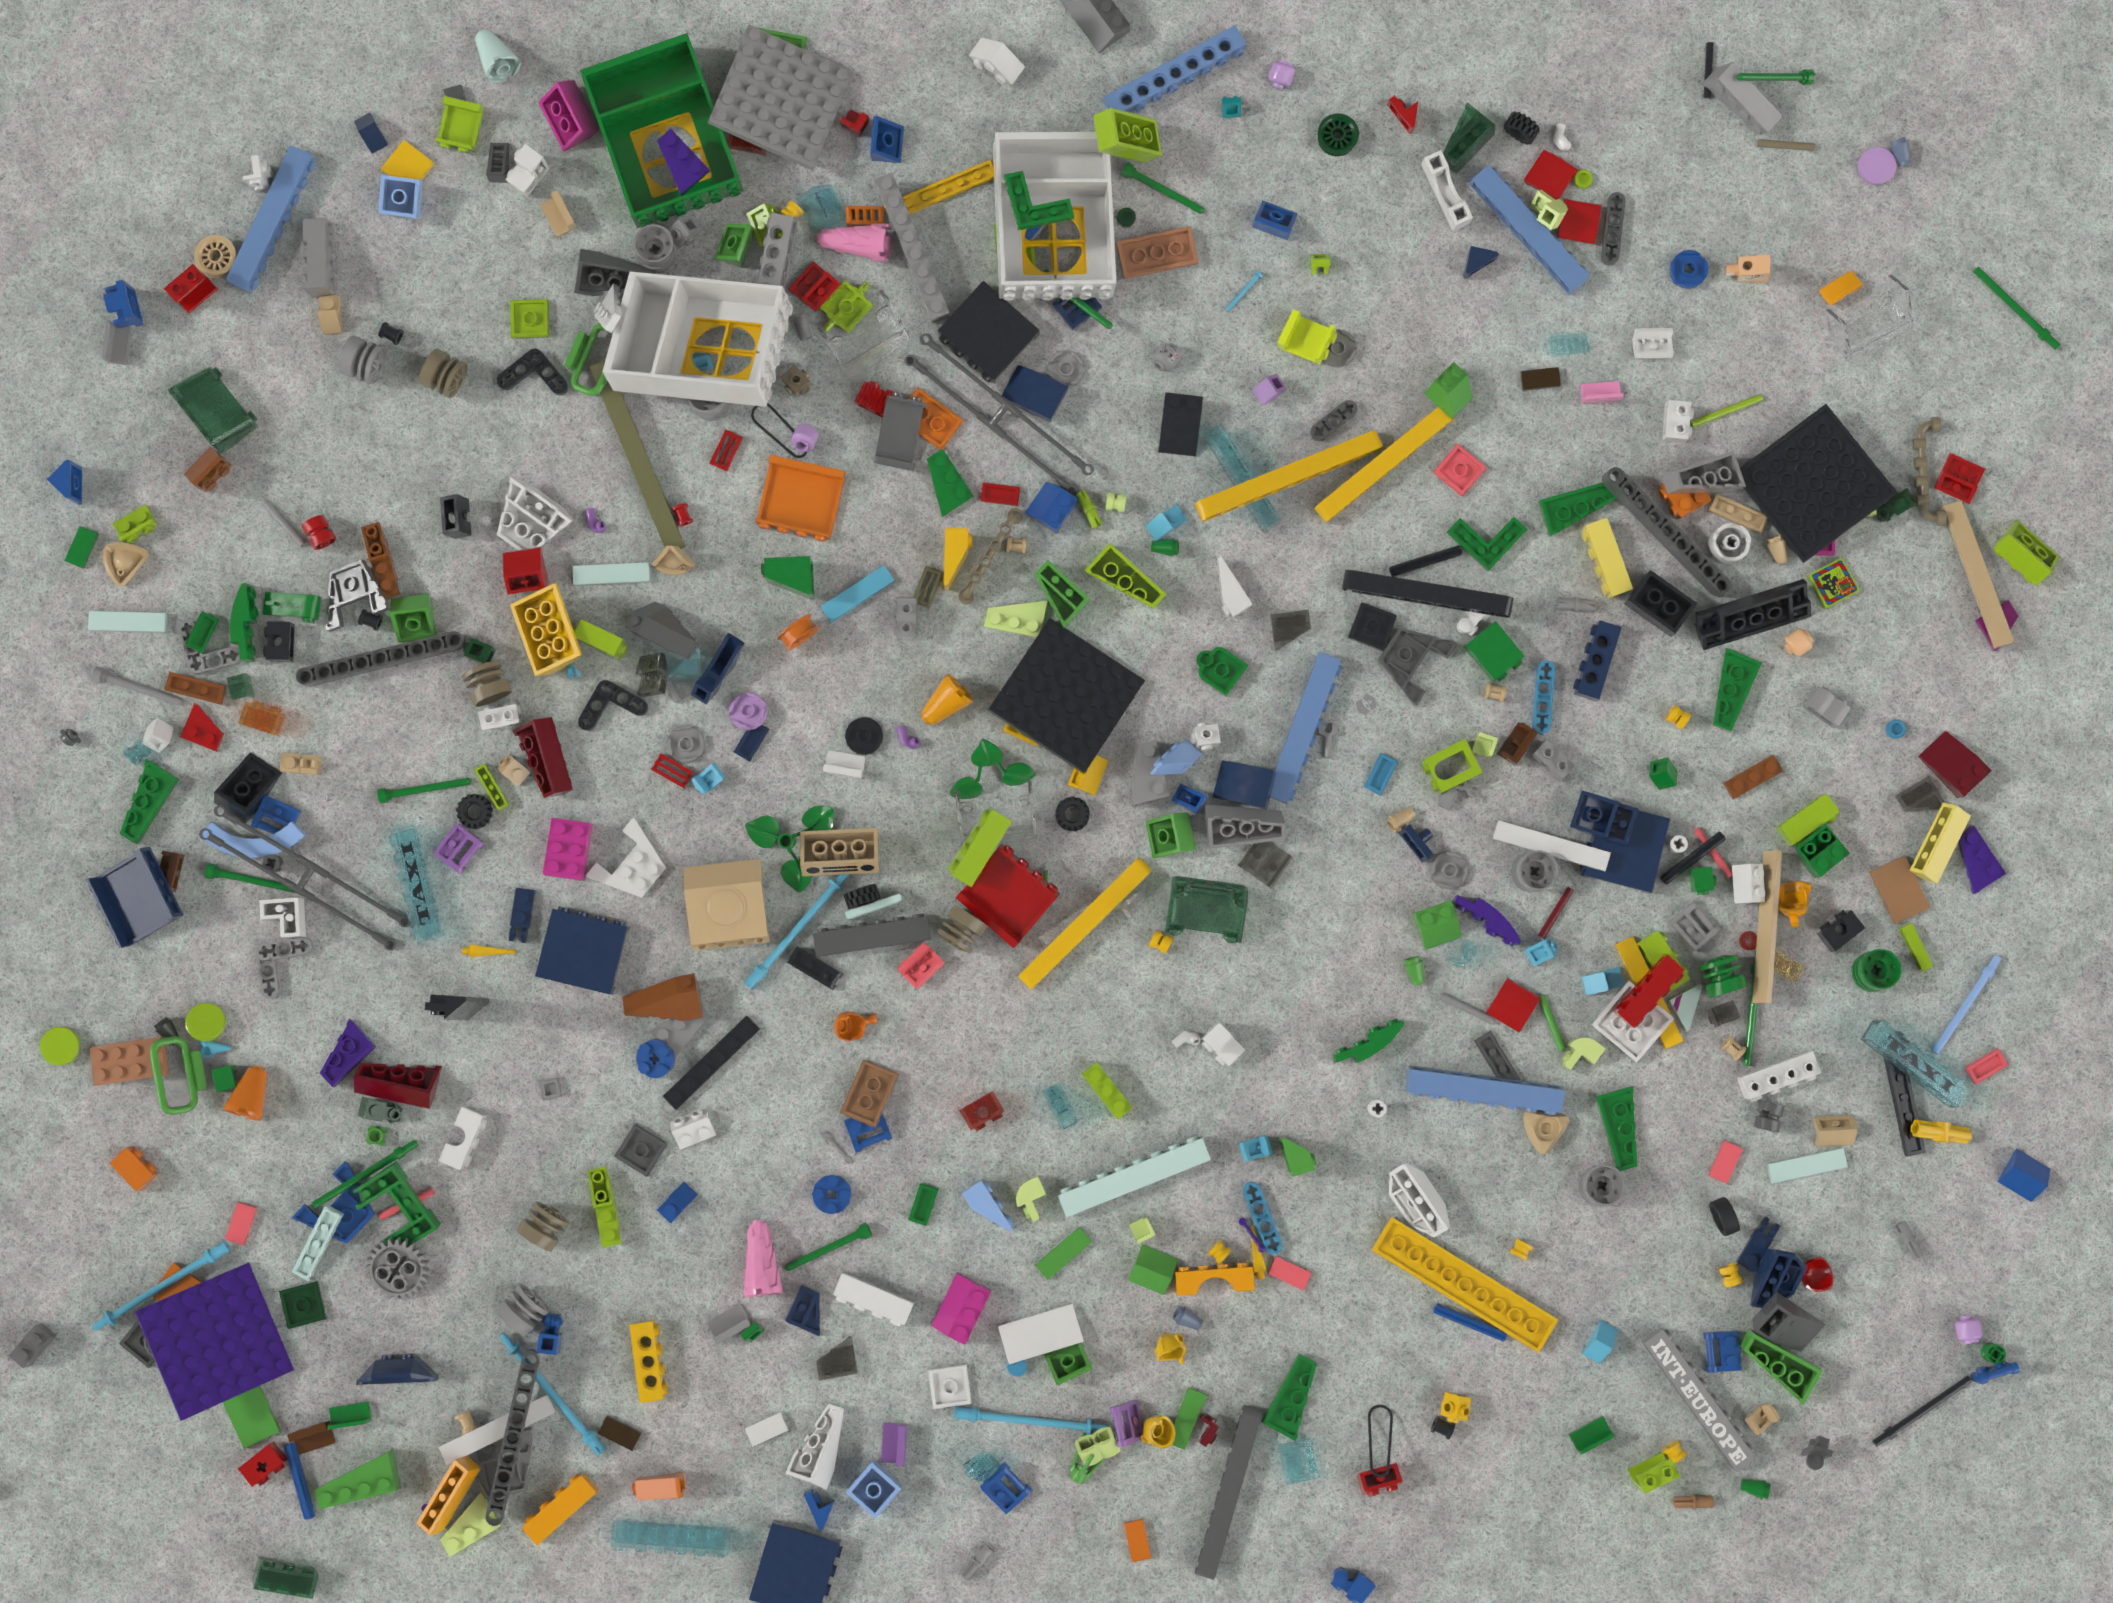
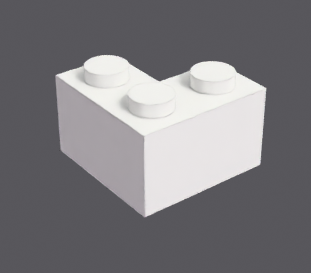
M981 37L969 54L977 68H984L993 72L996 75L995 79L1001 84L1013 85L1025 68L1002 42Z
M524 144L523 147L518 148L515 152L514 160L517 165L509 170L506 181L511 187L525 197H528L549 170V166L543 156Z
M304 898L259 900L260 920H280L281 938L306 937Z
M1217 1022L1201 1038L1203 1041L1201 1045L1208 1052L1213 1051L1217 1055L1215 1059L1222 1066L1225 1064L1230 1066L1245 1051L1220 1022Z

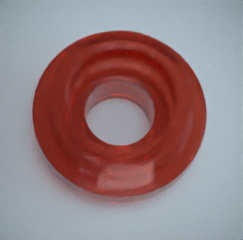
M1752 931L1743 932L1739 937L1740 946L1744 950L1755 949L1757 935ZM1747 937L1751 938V944H1746L1745 939Z

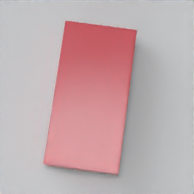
M1996 1048L1964 1068L1972 1082L1977 1084L2008 1066V1063L1999 1048Z
M1724 1140L1708 1176L1728 1184L1743 1149Z
M237 1202L225 1240L245 1245L257 1207Z
M1275 1256L1268 1274L1304 1291L1311 1272Z

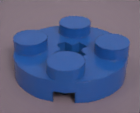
M1694 250L1680 252L1674 257L1669 267L1673 283L1685 289L1699 286L1707 277L1709 270L1706 259ZM1687 265H1690V268L1694 270L1690 274L1684 270Z
M651 1039L639 1046L636 1062L640 1073L650 1078H660L672 1070L675 1064V1053L673 1049H670L666 1041ZM654 1053L656 1054L657 1058H660V1061H657L656 1063L652 1060V1056H654Z
M824 1176L814 1186L812 1192L814 1204L820 1211L828 1214L843 1211L851 1200L850 1185L840 1176ZM829 1189L837 1191L835 1194L837 1198L835 1200L827 1198L829 1195L827 1191Z

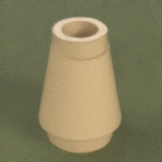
M1781 535L1767 539V547L1777 564L1787 562L1788 556L1785 539Z
M1409 807L1390 815L1386 822L1394 833L1400 832L1416 817V814Z

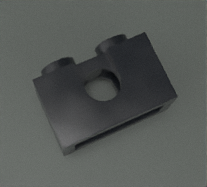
M458 494L440 497L443 535L454 539L472 536L471 523L467 522V513L470 512L469 499ZM449 514L455 516V523L450 522Z
M267 621V626L264 628V637L267 638V645H264L263 655L266 657V660L270 662H293L295 624L291 622ZM281 637V644L275 646V639Z
M1843 909L1834 915L1836 918L1831 923L1827 921L1819 927L1820 931L1816 934L1830 952L1837 951L1865 929V926L1852 910L1844 911ZM1838 924L1843 927L1842 934L1835 930Z

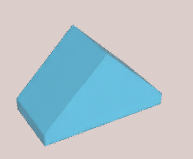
M1601 1320L1582 1354L1600 1364L1612 1351L1618 1329Z

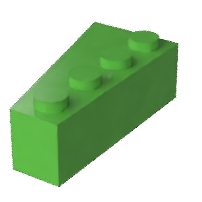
M1748 1328L1740 1343L1741 1348L1804 1405L1823 1371L1818 1365L1779 1344L1768 1341Z
M393 1449L317 1488L315 1493L319 1509L374 1497L400 1489L401 1485Z

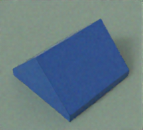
M874 116L870 149L872 161L901 163L904 126L879 116Z
M1262 200L1254 219L1253 228L1288 241L1298 213Z
M65 460L47 480L65 498L78 505H82V467L71 460Z
M2016 1148L1997 1182L2032 1202L2048 1187L2050 1168Z

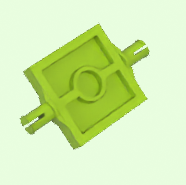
M844 280L841 286L820 307V310L829 318V321L822 329L828 333L836 325L849 334L873 308V304L864 296V293L871 285L864 281L859 288H856Z

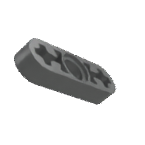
M1346 400L1315 423L1310 430L1311 438L1314 441H1322L1355 416L1357 412L1356 403ZM1345 405L1348 407L1352 406V413H1345L1343 415L1345 419L1343 420L1340 414L1345 410ZM1331 416L1337 417L1339 424L1336 426L1330 425L1328 418ZM1322 422H1325L1327 428L1323 430V436H1315V428L1320 430L1324 427V424H1322Z

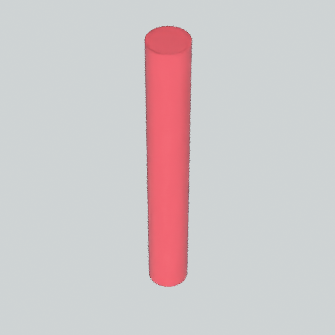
M1700 827L1693 831L1702 844L1708 840ZM1714 848L1709 854L1726 877L1729 878L1732 876V870Z
M432 1187L417 1194L421 1201L435 1195ZM395 1205L378 1215L381 1220H384L400 1212L401 1209L398 1205Z

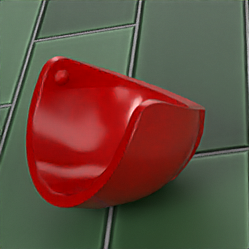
M1822 1257L1807 1261L1805 1263L1807 1269L1801 1279L1803 1285L1814 1292H1823L1831 1289L1834 1277L1829 1263Z

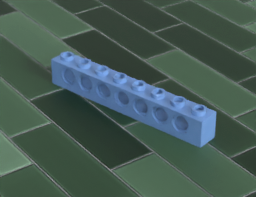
M1234 25L1104 96V104L1107 109L1114 108L1129 113L1135 110L1139 112L1146 107L1147 103L1151 101L1155 103L1162 98V95L1174 93L1179 89L1178 86L1184 83L1185 85L1192 83L1195 77L1200 74L1202 76L1207 75L1211 72V68L1225 65L1228 59L1233 56L1234 58L1240 57L1244 53L1246 43ZM1225 45L1229 47V50L1222 51L1220 47ZM1209 54L1213 59L1206 60L1203 56ZM1193 63L1197 67L1195 69H1190L1187 65ZM1177 72L1180 74V77L1174 78L1171 74ZM1157 81H1161L1164 83V85L1162 87H1157L1154 83ZM1140 90H1145L1148 94L1145 96H1141L1138 92ZM1129 99L1131 104L1125 105L1122 103V100Z

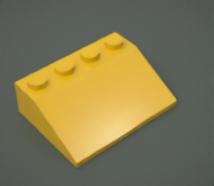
M557 583L510 604L535 676L550 675L582 656Z

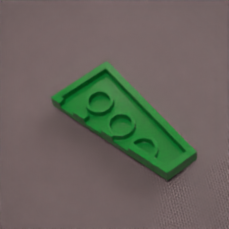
M1603 483L1545 498L1538 502L1548 535L1551 537L1617 498Z
M1726 648L1713 726L1731 733L1762 662Z
M146 759L143 775H140L138 780L137 792L133 794L132 806L127 811L120 831V835L135 844H139L179 781L177 777Z
M1298 1353L1261 1421L1263 1424L1294 1441L1297 1440V1432L1303 1418L1302 1414L1307 1403L1308 1391L1311 1388L1317 1366L1316 1362Z

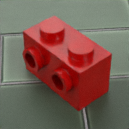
M1397 1463L1390 1464L1389 1472L1384 1477L1374 1476L1371 1470L1357 1475L1362 1495L1368 1494V1497L1379 1495V1491L1387 1489V1492L1398 1490V1486L1403 1482ZM1387 1466L1379 1467L1373 1470L1377 1474H1383L1385 1473Z

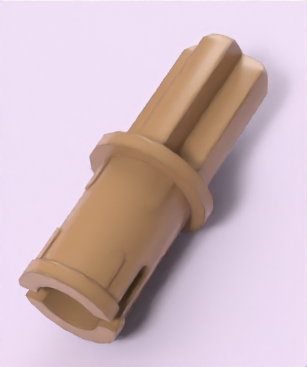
M1692 1494L1691 1496H1675L1673 1505L1675 1508H1692L1693 1510H1696V1508H1713L1714 1500L1712 1495L1695 1496V1494Z

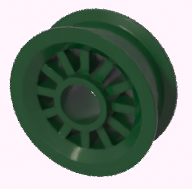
M1331 114L1324 118L1318 127L1319 146L1330 156L1339 157L1348 154L1354 148L1359 138V129L1356 122L1345 114ZM1333 133H1340L1342 135V138H1334Z

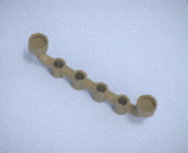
M1931 417L1930 421L1920 425L1917 431V438L1912 441L1913 450H1918V457H1914V469L1919 468V476H1915V487H1920V495H1916V506H1921L1922 515L1925 519L1936 522L1937 526H1945L1947 522L1945 510L1936 511V514H1932L1929 511L1930 498L1928 494L1929 480L1927 476L1925 431L1927 429H1931V432L1941 431V418Z
M1012 508L1009 510L1008 519L1000 525V532L997 537L990 541L988 552L980 558V565L976 571L971 573L970 581L966 588L959 593V600L962 604L969 605L973 602L974 594L972 591L981 582V576L986 568L991 566L993 556L996 552L1000 551L1001 543L1011 533L1012 525L1022 521L1023 513L1020 509ZM1006 526L1009 528V530L1007 532H1003L1002 528ZM998 543L999 547L993 548L992 544ZM988 559L989 563L985 565L982 561ZM978 575L979 580L974 581L972 577Z

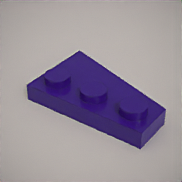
M671 128L657 140L681 196L710 172L709 168Z
M1974 825L1963 831L1958 845L1964 859L1972 894H1976L2005 875L2006 872Z
M351 1019L346 1023L347 1026L343 1034L339 1036L335 1049L330 1053L320 1071L322 1077L334 1088L377 1047Z

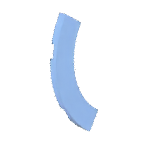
M292 821L282 830L268 837L289 849L300 842L307 834ZM212 822L207 827L212 831V834L250 858L265 857L269 854L275 855L283 852L262 838L236 836L220 827L216 822ZM204 831L203 837L207 838L209 836V832ZM205 840L216 849L237 856L227 849L219 847L209 840Z

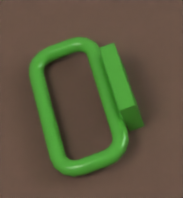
M600 323L593 327L590 335L581 331L578 332L564 364L565 367L573 372L571 385L574 390L589 396L599 394L607 382L603 372L594 388L582 386L578 382L598 333L601 330H605Z
M178 1036L158 1039L150 1047V1059L160 1108L169 1115L190 1112L198 1103L197 1091L207 1089L200 1051L190 1053L187 1042ZM178 1044L181 1048L190 1095V1102L187 1105L170 1107L167 1104L158 1057V1049L161 1046Z

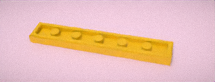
M990 159L902 196L909 215L994 180V165Z
M1631 936L1615 944L1633 984L1636 985L1649 971V968L1634 937ZM1661 997L1657 1004L1670 1014L1664 999ZM1674 1020L1659 1036L1665 1049L1683 1042Z

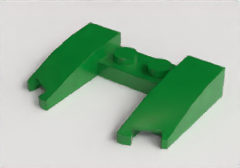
M397 1161L355 1188L353 1193L359 1192L361 1202L356 1204V1209L359 1210L386 1192H389L409 1222L383 1240L388 1242L392 1237L395 1242L400 1237L401 1242H404L407 1238L408 1244L411 1245L413 1242L416 1243L438 1229L441 1223L431 1209H426L407 1182L406 1178L408 1176Z

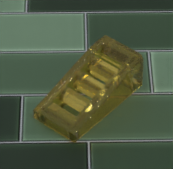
M1775 950L1777 959L1774 964V973L1797 983L1805 965ZM1781 959H1783L1784 962H1783L1781 968L1778 969L1777 967H1778V965H1779ZM1789 962V963H1791V964H1790V966H1789V968H1788V970H1787V973H1786V972H1784V969H1785L1787 963ZM1795 965L1797 966V970L1794 976H1791L1790 974Z

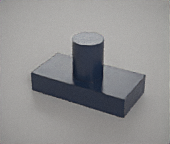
M1409 824L1398 832L1421 863L1434 855L1425 844L1433 838V834L1429 829L1425 828L1417 834Z

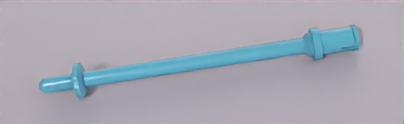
M850 874L839 875L834 881L829 879L831 885L764 963L754 967L755 970L744 981L745 985L754 990L762 978L768 976L769 967L837 889L839 891L843 890L840 885Z
M224 1240L212 1249H206L201 1258L114 1312L106 1310L104 1312L105 1317L93 1324V1330L97 1331L107 1324L111 1326L117 1325V1318L204 1264L215 1263L216 1259L231 1251L230 1246Z
M501 1333V1341L510 1350L507 1355L513 1354L521 1363L523 1353L519 1348L522 1344L515 1345L506 1333ZM525 1358L527 1363L532 1364L527 1358ZM537 1371L536 1382L582 1434V1442L584 1444L587 1443L596 1456H599L607 1447L596 1437L597 1433L588 1430Z
M955 1406L954 1419L971 1420L972 1423L982 1419L1087 1431V1435H1090V1431L1096 1432L1101 1428L1109 1427L1108 1425L1091 1423V1418L1088 1419V1423L982 1412L977 1407L963 1408Z

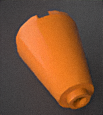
M253 1065V1068L249 1067L225 1103L224 1111L237 1116L247 1117L250 1120L261 1121L267 1073L264 1072L265 1068Z

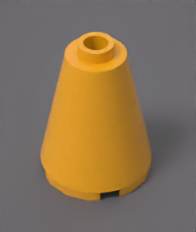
M949 673L943 678L921 711V718L927 725L930 723L936 725L973 702V697L963 685L961 686L957 683L958 680Z

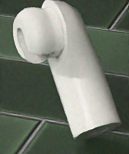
M1558 123L1556 124L1553 142L1560 150L1568 151L1571 148V142L1564 136L1566 126Z
M1183 1031L1171 1042L1176 1048L1180 1047L1183 1043L1196 1046L1200 1044L1201 1038L1196 1032Z

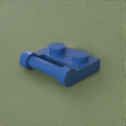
M264 795L252 820L251 827L260 828L275 834L281 829L263 822V816L287 826L292 821L296 824L301 811Z
M883 1113L876 1127H882L883 1132L862 1141H858L857 1136L876 1128L852 1118L844 1120L856 1153L885 1139L887 1141L892 1139Z
M1739 1331L1703 1333V1337L1706 1339L1707 1373L1742 1370ZM1715 1338H1718L1720 1365L1715 1364Z
M2004 1360L2002 1363L1994 1364L1990 1368H1987V1366L1976 1368V1372L1971 1373V1377L1974 1382L1983 1385L1988 1383L1989 1380L2007 1374L2014 1375L2020 1373V1368L2017 1362L2009 1363Z
M1007 1463L1001 1464L998 1470L980 1485L981 1490L1005 1514L1018 1505L1032 1490L1028 1484H1024L1010 1470V1466ZM1006 1476L1019 1489V1492L1015 1494L1001 1479Z

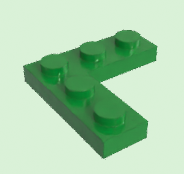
M1024 172L1004 174L1018 231L1074 219L1070 198L1032 206Z
M1513 517L1487 543L1459 518L1446 533L1484 569L1489 571L1528 529Z

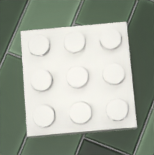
M1627 981L1591 1025L1637 1063L1674 1018L1657 1004L1651 1012L1646 1014L1644 1020L1637 1027H1630L1612 1011L1635 986L1630 981Z

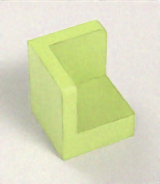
M1479 732L1476 735L1472 752L1486 758L1492 757L1498 738Z
M1146 1216L1129 1224L1138 1244L1156 1235Z

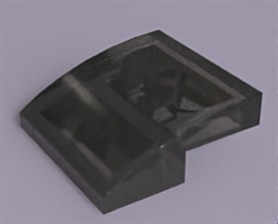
M664 653L640 656L636 675L641 676L637 695L648 697L665 694L667 663Z
M1271 841L1253 843L1238 866L1271 889L1293 857Z

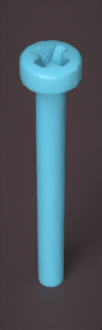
M1259 271L1254 272L1255 276L1225 308V311L1229 312L1259 278H1263Z

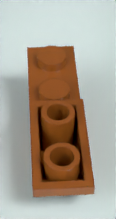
M380 522L361 527L368 558L372 564L375 579L384 596L388 599L401 595L397 582V573Z

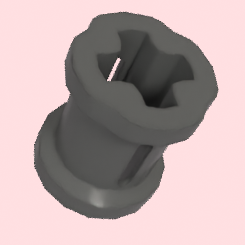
M269 854L264 857L262 865L273 872H278L283 868L284 861L278 855ZM271 860H276L274 863L275 867L270 866L272 864Z

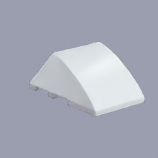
M510 477V486L505 497L506 503L501 514L497 536L517 550L541 547L570 524L573 519L564 507L540 490L514 477Z

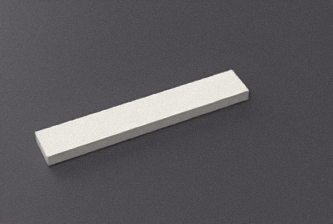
M1499 820L1493 839L1532 851L1542 850L1548 852L1553 857L1604 872L1611 855L1607 851Z
M548 1394L530 1402L525 1427L556 1412ZM509 1413L439 1446L438 1448L446 1465L452 1463L455 1459L465 1457L502 1439ZM519 1413L512 1415V1420L515 1422L523 1419V1416Z

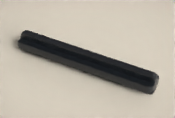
M1460 545L1390 566V575L1394 577L1461 556L1462 549Z
M1717 832L1660 877L1661 881L1668 885L1724 842L1726 838L1722 832Z

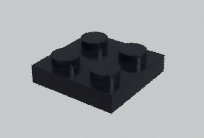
M1361 602L1348 639L1383 652L1397 615Z

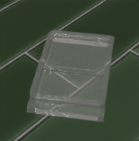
M166 1045L169 1075L162 1076L167 1104L170 1107L183 1106L190 1102L186 1074L171 1046ZM154 1077L142 1079L160 1115L165 1116L166 1113L161 1110Z

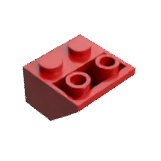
M541 547L503 553V577L508 595L541 590L548 586L549 581Z

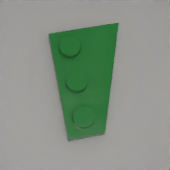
M943 448L927 458L941 516L943 517L974 496Z

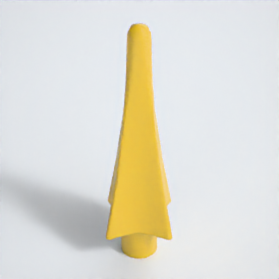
M470 944V947L462 948V955H470V957L516 954L517 952L515 949L492 948Z
M1250 1226L1251 1231L1256 1236L1254 1226ZM1251 1238L1253 1272H1256L1258 1280L1265 1279L1264 1271L1267 1270L1261 1252L1258 1251V1246Z

